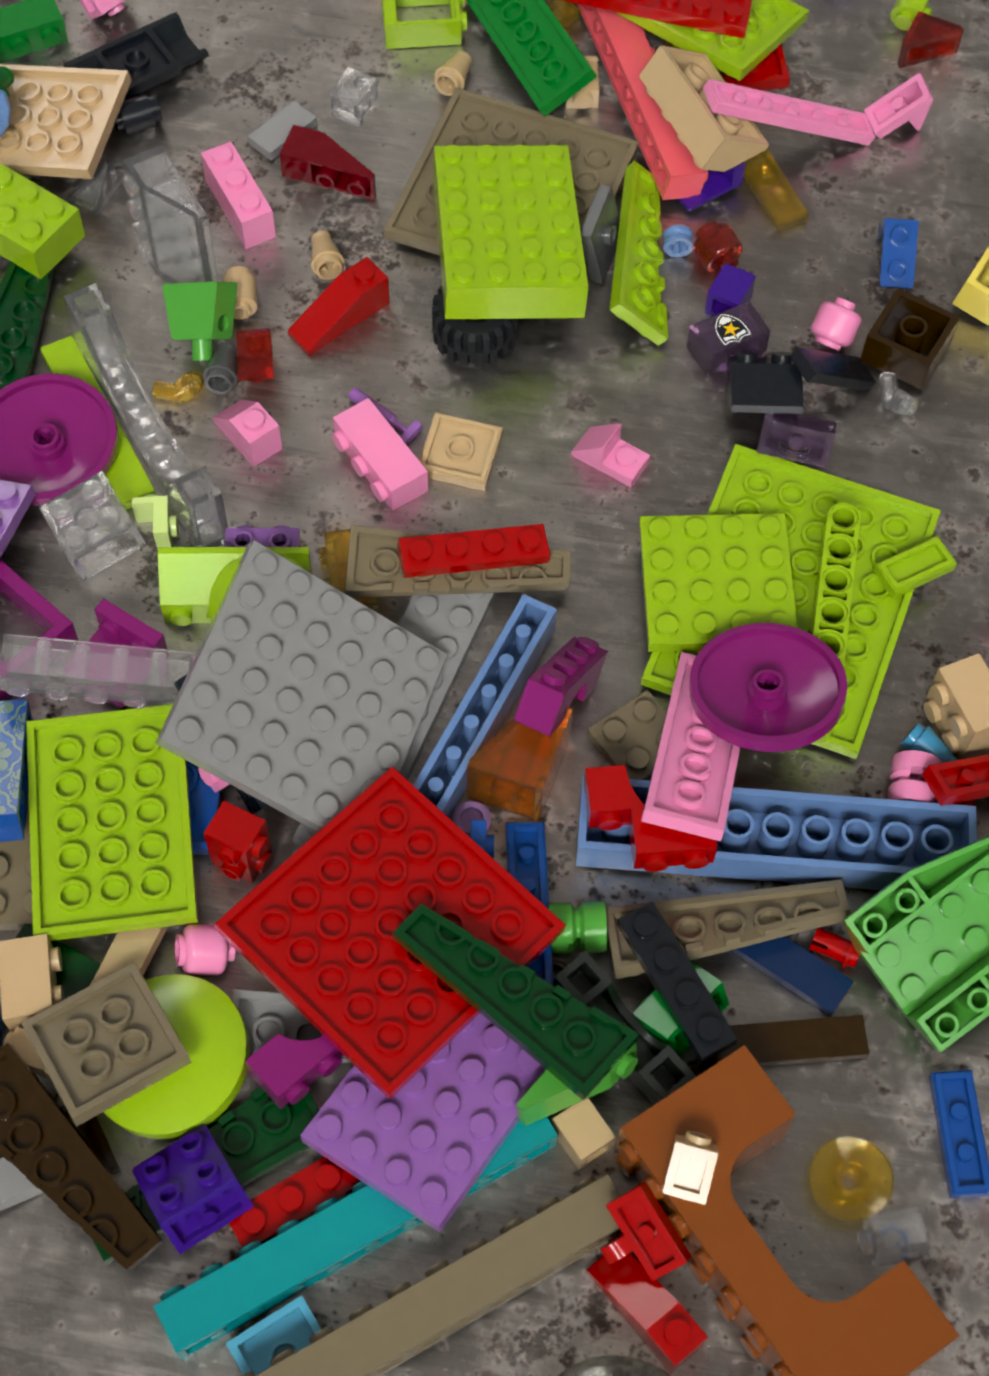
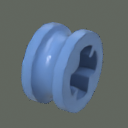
M673 225L663 232V250L667 255L684 257L692 252L693 232L689 227Z

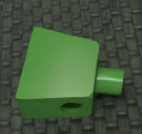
M215 281L162 284L171 337L173 340L192 341V361H210L213 356L212 340L230 339L232 337L237 282Z

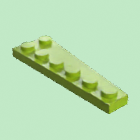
M633 161L625 167L609 310L616 317L624 320L639 331L642 336L647 337L659 346L668 340L667 306L661 302V292L665 290V278L659 275V266L664 263L663 252L660 251L657 239L662 237L659 190L652 174L639 163Z

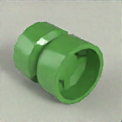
M605 901L581 902L578 908H574L571 902L548 903L549 910L566 925L565 931L551 944L552 954H572L576 947H580L582 952L586 950L587 953H606L607 919Z

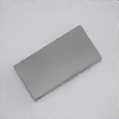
M293 100L248 135V143L272 161L279 156L293 125L313 129L318 125L317 117Z

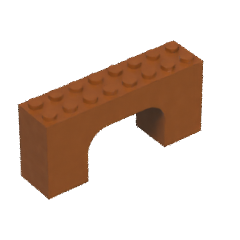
M745 1045L620 1127L615 1147L617 1154L614 1155L618 1167L626 1177L633 1175L638 1184L646 1181L692 1256L690 1258L692 1261L688 1263L691 1272L700 1284L708 1283L717 1296L714 1299L716 1308L727 1322L731 1320L735 1322L743 1334L739 1337L743 1347L754 1360L758 1357L769 1371L766 1376H909L941 1353L960 1336L904 1260L852 1297L837 1302H824L807 1296L788 1277L737 1205L731 1190L730 1178L733 1172L783 1139L796 1115ZM686 1131L702 1133L712 1138L711 1144L718 1146V1157L705 1205L662 1193L676 1134L685 1136Z

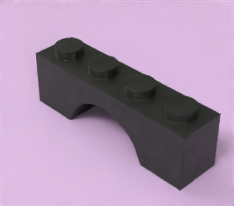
M586 950L554 977L555 987L559 985L571 992L573 998L590 1008L596 1007L639 1034L636 1042L638 1062L628 1077L653 1105L697 1077L670 1045L655 1038L636 1020L619 997L613 981Z

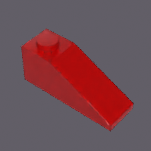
M365 257L336 277L288 329V335L310 356L390 303L388 277L368 257Z
M630 1253L611 1264L607 1262L603 1255L586 1269L588 1275L670 1375L704 1346L708 1336L663 1285L657 1280L651 1281L643 1266Z

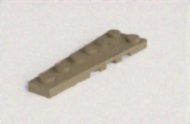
M351 525L344 591L351 598L567 590L570 584L571 551L550 548L551 557L548 563L403 578L397 549L398 538L431 534Z
M842 879L654 902L689 961L843 922L842 920L850 914V907ZM648 903L606 907L607 934L615 979L638 976L645 972L617 927V919Z

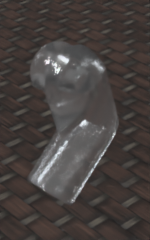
M884 372L879 375L881 404L897 414L913 415L918 408V402L909 393L897 388L896 374Z

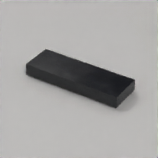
M800 347L790 355L793 363L806 382L865 391H869L877 383L861 359L856 356Z

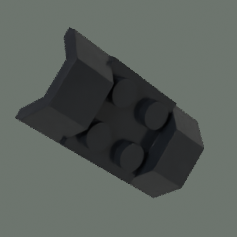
M174 12L63 64L64 67L128 70L132 81L124 100H127L181 75V70L207 58L208 51L205 48L199 50L188 37L180 16L177 12Z

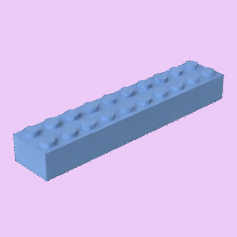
M582 775L575 866L645 871L644 868H633L628 825H622L620 828L610 831L601 830L599 827H588L583 785L584 775ZM629 779L634 792L645 805L651 781ZM733 787L725 830L721 842L717 841L714 862L698 869H689L684 865L668 866L665 870L658 871L657 873L796 884L842 879L843 886L847 888L882 890L907 870L977 841L976 806L956 804L940 806L939 803Z

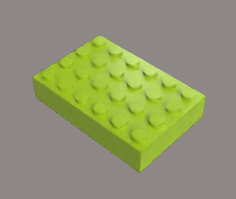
M568 145L434 146L433 188L445 319L585 318L589 286Z

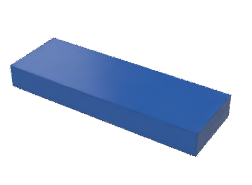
M972 1070L931 1072L929 1083L949 1199L989 1196V1162Z

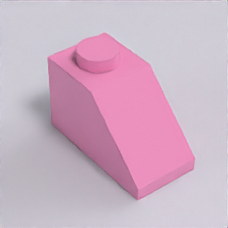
M241 399L212 417L213 422L253 467H256L282 450L279 425L259 402Z

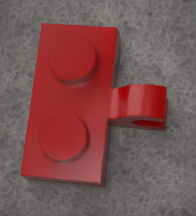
M646 1181L613 1198L606 1204L608 1211L621 1230V1233L607 1241L609 1244L600 1249L609 1264L634 1251L651 1281H654L686 1264L692 1257Z

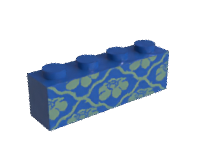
M28 699L0 701V842L24 840L28 801L26 721H33Z

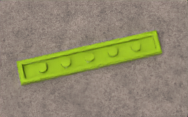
M72 335L40 347L42 357L51 374H63L78 378L93 386L105 398ZM115 417L119 436L118 448L115 459L105 477L123 511H126V509L132 508V498L143 497L148 494L156 495V492Z

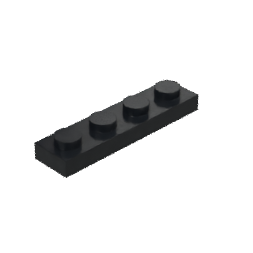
M652 901L618 918L617 927L700 1064L736 1045L738 1038L654 902Z

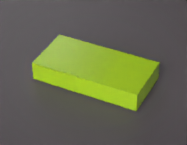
M935 536L875 564L873 571L894 599L954 571L957 562L940 538Z

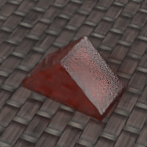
M918 11L903 40L897 65L901 69L956 54L964 31L962 26Z

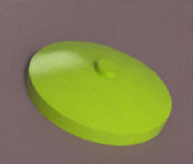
M172 974L157 976L145 981L187 1051L191 1063L104 1111L112 1121L126 1131L151 1139L182 1137L202 1124L207 1126L217 1119L230 1106L239 1093L248 1071L245 1060L250 1057L251 1051L250 1037L245 1020L233 1001L221 989L198 977Z

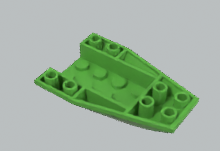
M989 836L907 870L842 920L854 948L895 1005L939 1053L943 1052L989 1016Z

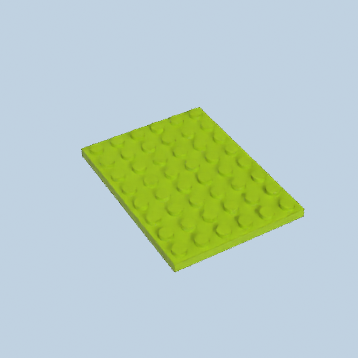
M735 444L707 515L785 513L798 629L810 633L822 531L829 508L836 503L847 502L854 505L860 512L861 521L844 666L847 677L846 702L843 713L834 727L832 736L825 742L811 743L857 759L914 592L913 589L893 599L874 573L875 564L931 539L941 510ZM833 555L836 558L843 559L841 556ZM828 586L830 589L839 590L837 587ZM824 618L828 622L836 623L834 619ZM700 651L652 652L643 673L641 685L671 695L681 652L697 656Z

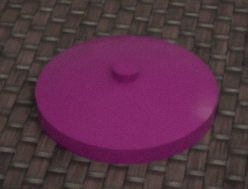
M38 374L19 379L0 390V480L31 485L36 495L30 505L36 506L55 505L70 501L83 495L100 482L115 459L119 436L112 409L97 389L72 376Z
M747 624L719 634L700 650L691 668L690 699L698 718L719 738L749 750L782 752L807 746L825 736L836 725L843 713L846 702L847 677L838 656L816 636L801 629L782 624Z

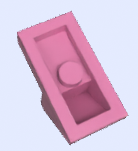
M919 72L868 106L864 111L874 133L881 139L907 121L919 131L934 98L923 75Z
M620 423L589 427L571 451V455L632 488L649 465L651 455L620 439L622 424Z

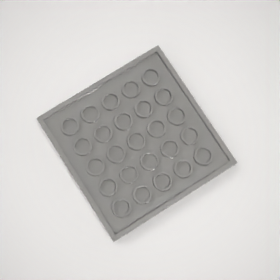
M253 540L247 545L155 744L318 832L392 766L400 773L447 654Z

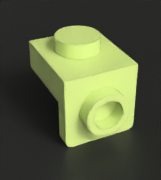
M148 494L143 497L132 498V508L136 521L138 523L153 522V536L157 549L158 547H173V537H179L178 516L172 513L168 495Z

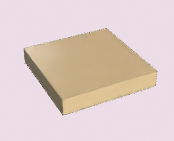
M435 412L419 460L428 471V479L486 491L502 439L503 427Z

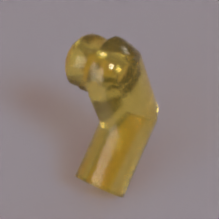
M191 371L184 374L173 384L155 381L152 397L177 403H186L202 390L204 384L203 376L197 371Z

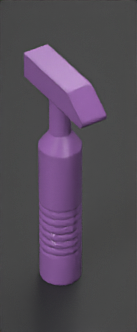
M357 387L353 388L348 395V398L355 404L369 398L388 423L403 433L400 438L406 445L423 429L422 424L416 419L407 428L398 421L394 413Z

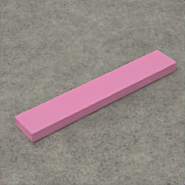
M708 79L703 86L712 113L868 146L875 139L866 113Z

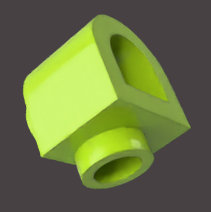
M897 0L890 14L891 21L897 28L918 35L921 28H927L933 13V9L929 8L930 0Z

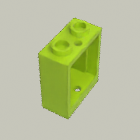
M381 0L386 49L461 45V31H467L466 11H460V8H464V0ZM449 4L450 18L397 22L396 8Z

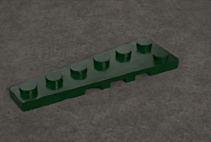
M10 261L0 283V390L19 379L29 377L31 374L55 267L42 279H39Z
M422 904L393 932V939L583 1101L638 1040L639 1034L633 1029L594 1006L592 1008L573 998L571 992L559 985L556 987L536 976L534 970L523 964L520 966L501 955L500 950L483 940L474 938L470 932Z
M259 1086L233 1111L229 1110L217 1120L218 1123L212 1126L209 1131L241 1186L244 1187L310 1149L309 1146L302 1142L300 1135L318 1113L319 1108L310 1092H308L298 1103L291 1105L289 1102L280 1109ZM139 1184L126 1191L159 1235L164 1233ZM94 1241L106 1265L115 1261L112 1256Z

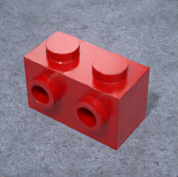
M223 801L204 831L211 862L219 867L220 871L234 881H240L242 878L253 884L259 873L264 874L268 870L274 856L266 820L227 801Z

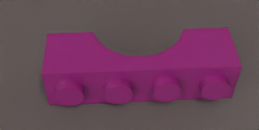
M573 637L528 678L514 721L550 736L561 725L572 700L576 698L584 701L594 691L608 651L600 648L599 644L590 638Z
M276 1034L245 1062L249 1075L274 1103L282 1109L289 1102L291 1105H294L302 1100L310 1091L311 1087L309 1085L320 1075L327 1077L332 1074L342 1063L341 1057L344 1055L324 1035L313 1040L300 1041Z

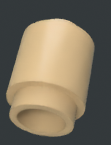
M235 266L229 268L222 282H237L234 318L246 319L257 311L256 278L252 275L251 270L246 267Z

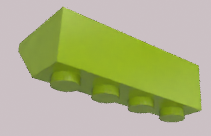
M158 547L159 596L164 623H172L176 626H187L191 623L211 624L209 597L212 586L223 568L237 557L242 556L247 547ZM267 547L274 552L282 553L295 559L312 574L309 547Z

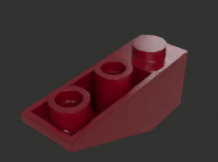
M297 125L292 126L279 153L282 176L295 181L315 184L325 189H334L356 197L375 200L376 183L373 172L324 132Z

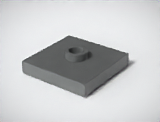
M600 185L581 228L584 258L590 280L593 283L602 284L616 252L620 220L612 186Z

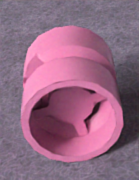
M908 750L896 753L892 757L890 781L892 784L888 788L887 799L938 803L922 773L928 765L942 763V761L935 755L924 751Z

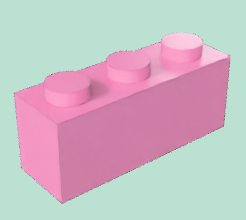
M230 141L201 152L205 181L245 249L276 238L273 210L232 142Z
M369 398L333 417L334 433L331 436L335 446L340 452L346 451L351 458L354 470L360 477L365 476L371 483V490L379 502L385 501L389 508L395 511L428 492V471Z

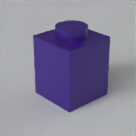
M725 263L707 293L704 313L717 319L721 314L739 319L752 298L756 275Z

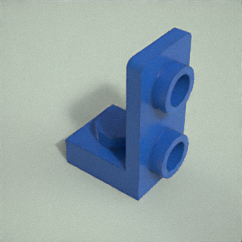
M885 218L878 224V237L882 238L880 287L913 288L919 220Z

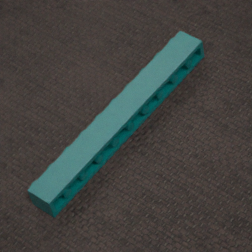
M546 1117L528 1126L519 1121L465 1198L556 1147L558 1134L549 1119ZM360 1181L352 1188L353 1193L340 1201L337 1198H331L315 1208V1215L301 1223L299 1219H295L284 1224L276 1231L278 1236L264 1244L261 1241L250 1243L238 1252L239 1258L225 1266L222 1262L209 1266L199 1274L200 1280L186 1288L183 1284L170 1288L160 1296L161 1302L153 1307L176 1354L182 1361L420 1225L423 1221Z

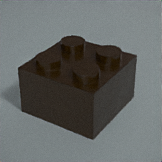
M897 288L869 331L860 359L862 362L922 390L951 344L960 316Z

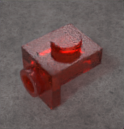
M269 328L236 331L239 381L248 380L249 382L258 383L266 379H274L271 330Z

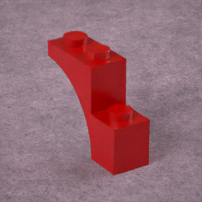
M625 765L585 768L583 785L588 827H599L601 830L610 831L618 829L622 825H628L634 869L644 868L648 872H658L665 870L668 866L684 865L689 869H698L714 862L717 840L641 821L645 805L634 792Z

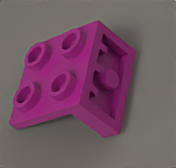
M103 598L94 609L99 629L67 665L64 673L66 677L119 710H125L169 658V653L163 634Z

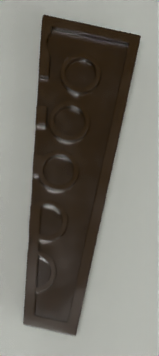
M9 1043L1 1047L0 1154L20 1170L35 1187L57 1204V1207L71 1220L82 1227L83 1231L122 1267L131 1271L164 1243V1240L16 1049Z

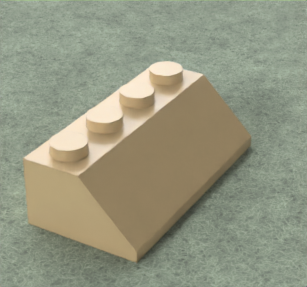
M663 45L659 46L640 73L639 78L646 86L647 94L656 101L662 110V116L671 123L677 132L678 140L688 148L693 156L694 163L700 169L725 172L758 155L769 147V143L753 121L711 112L703 86L708 79L725 81L705 53Z

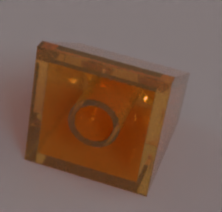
M568 708L561 725L550 736L514 721L513 718L470 758L467 765V798L540 822L569 745L573 709Z

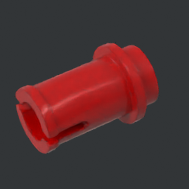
M823 927L817 928L813 942L809 947L811 951H816L841 962L843 968H846L847 965L855 968L860 957L851 940L827 931Z

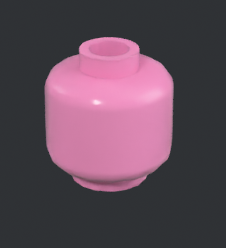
M837 297L834 303L830 301L822 302L811 325V332L816 336L814 341L837 351H840L841 347L851 346L862 322L861 316L854 311L856 304Z
M191 923L183 929L182 934H176L174 948L176 966H182L185 974L189 976L221 975L226 969L227 961H234L235 948L216 930L215 923Z

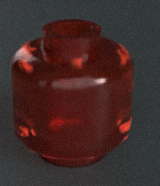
M712 221L702 226L696 232L693 250L703 267L707 271L715 273L720 272L725 263L736 267L739 264L738 259L743 252V246L730 225Z

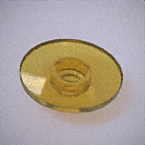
M853 1136L832 1139L819 1148L809 1167V1185L815 1200L822 1209L838 1219L852 1222L870 1219L880 1213L891 1198L894 1187L891 1165L884 1153L865 1139ZM844 1176L852 1177L855 1180L856 1187L854 1189L845 1188L842 1185L841 1178Z

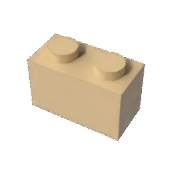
M47 934L0 941L2 1020L9 1031H15L16 1027L24 1029L21 1022L65 999L62 985L57 986L56 972L62 971L63 968L61 951L59 947L53 946Z

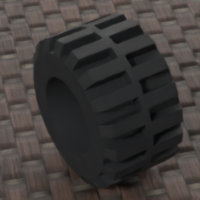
M442 285L438 289V295H434L433 340L435 344H438V350L442 355L448 354V360L452 362L459 360L462 366L468 367L469 363L475 364V367H483V363L495 364L497 363V357L504 359L508 355V350H513L518 337V319H486V321L478 323L468 322L464 319H445Z

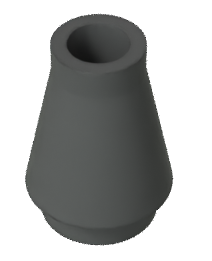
M227 342L218 344L214 355L203 372L205 386L213 393L226 394L237 384V349L233 344Z

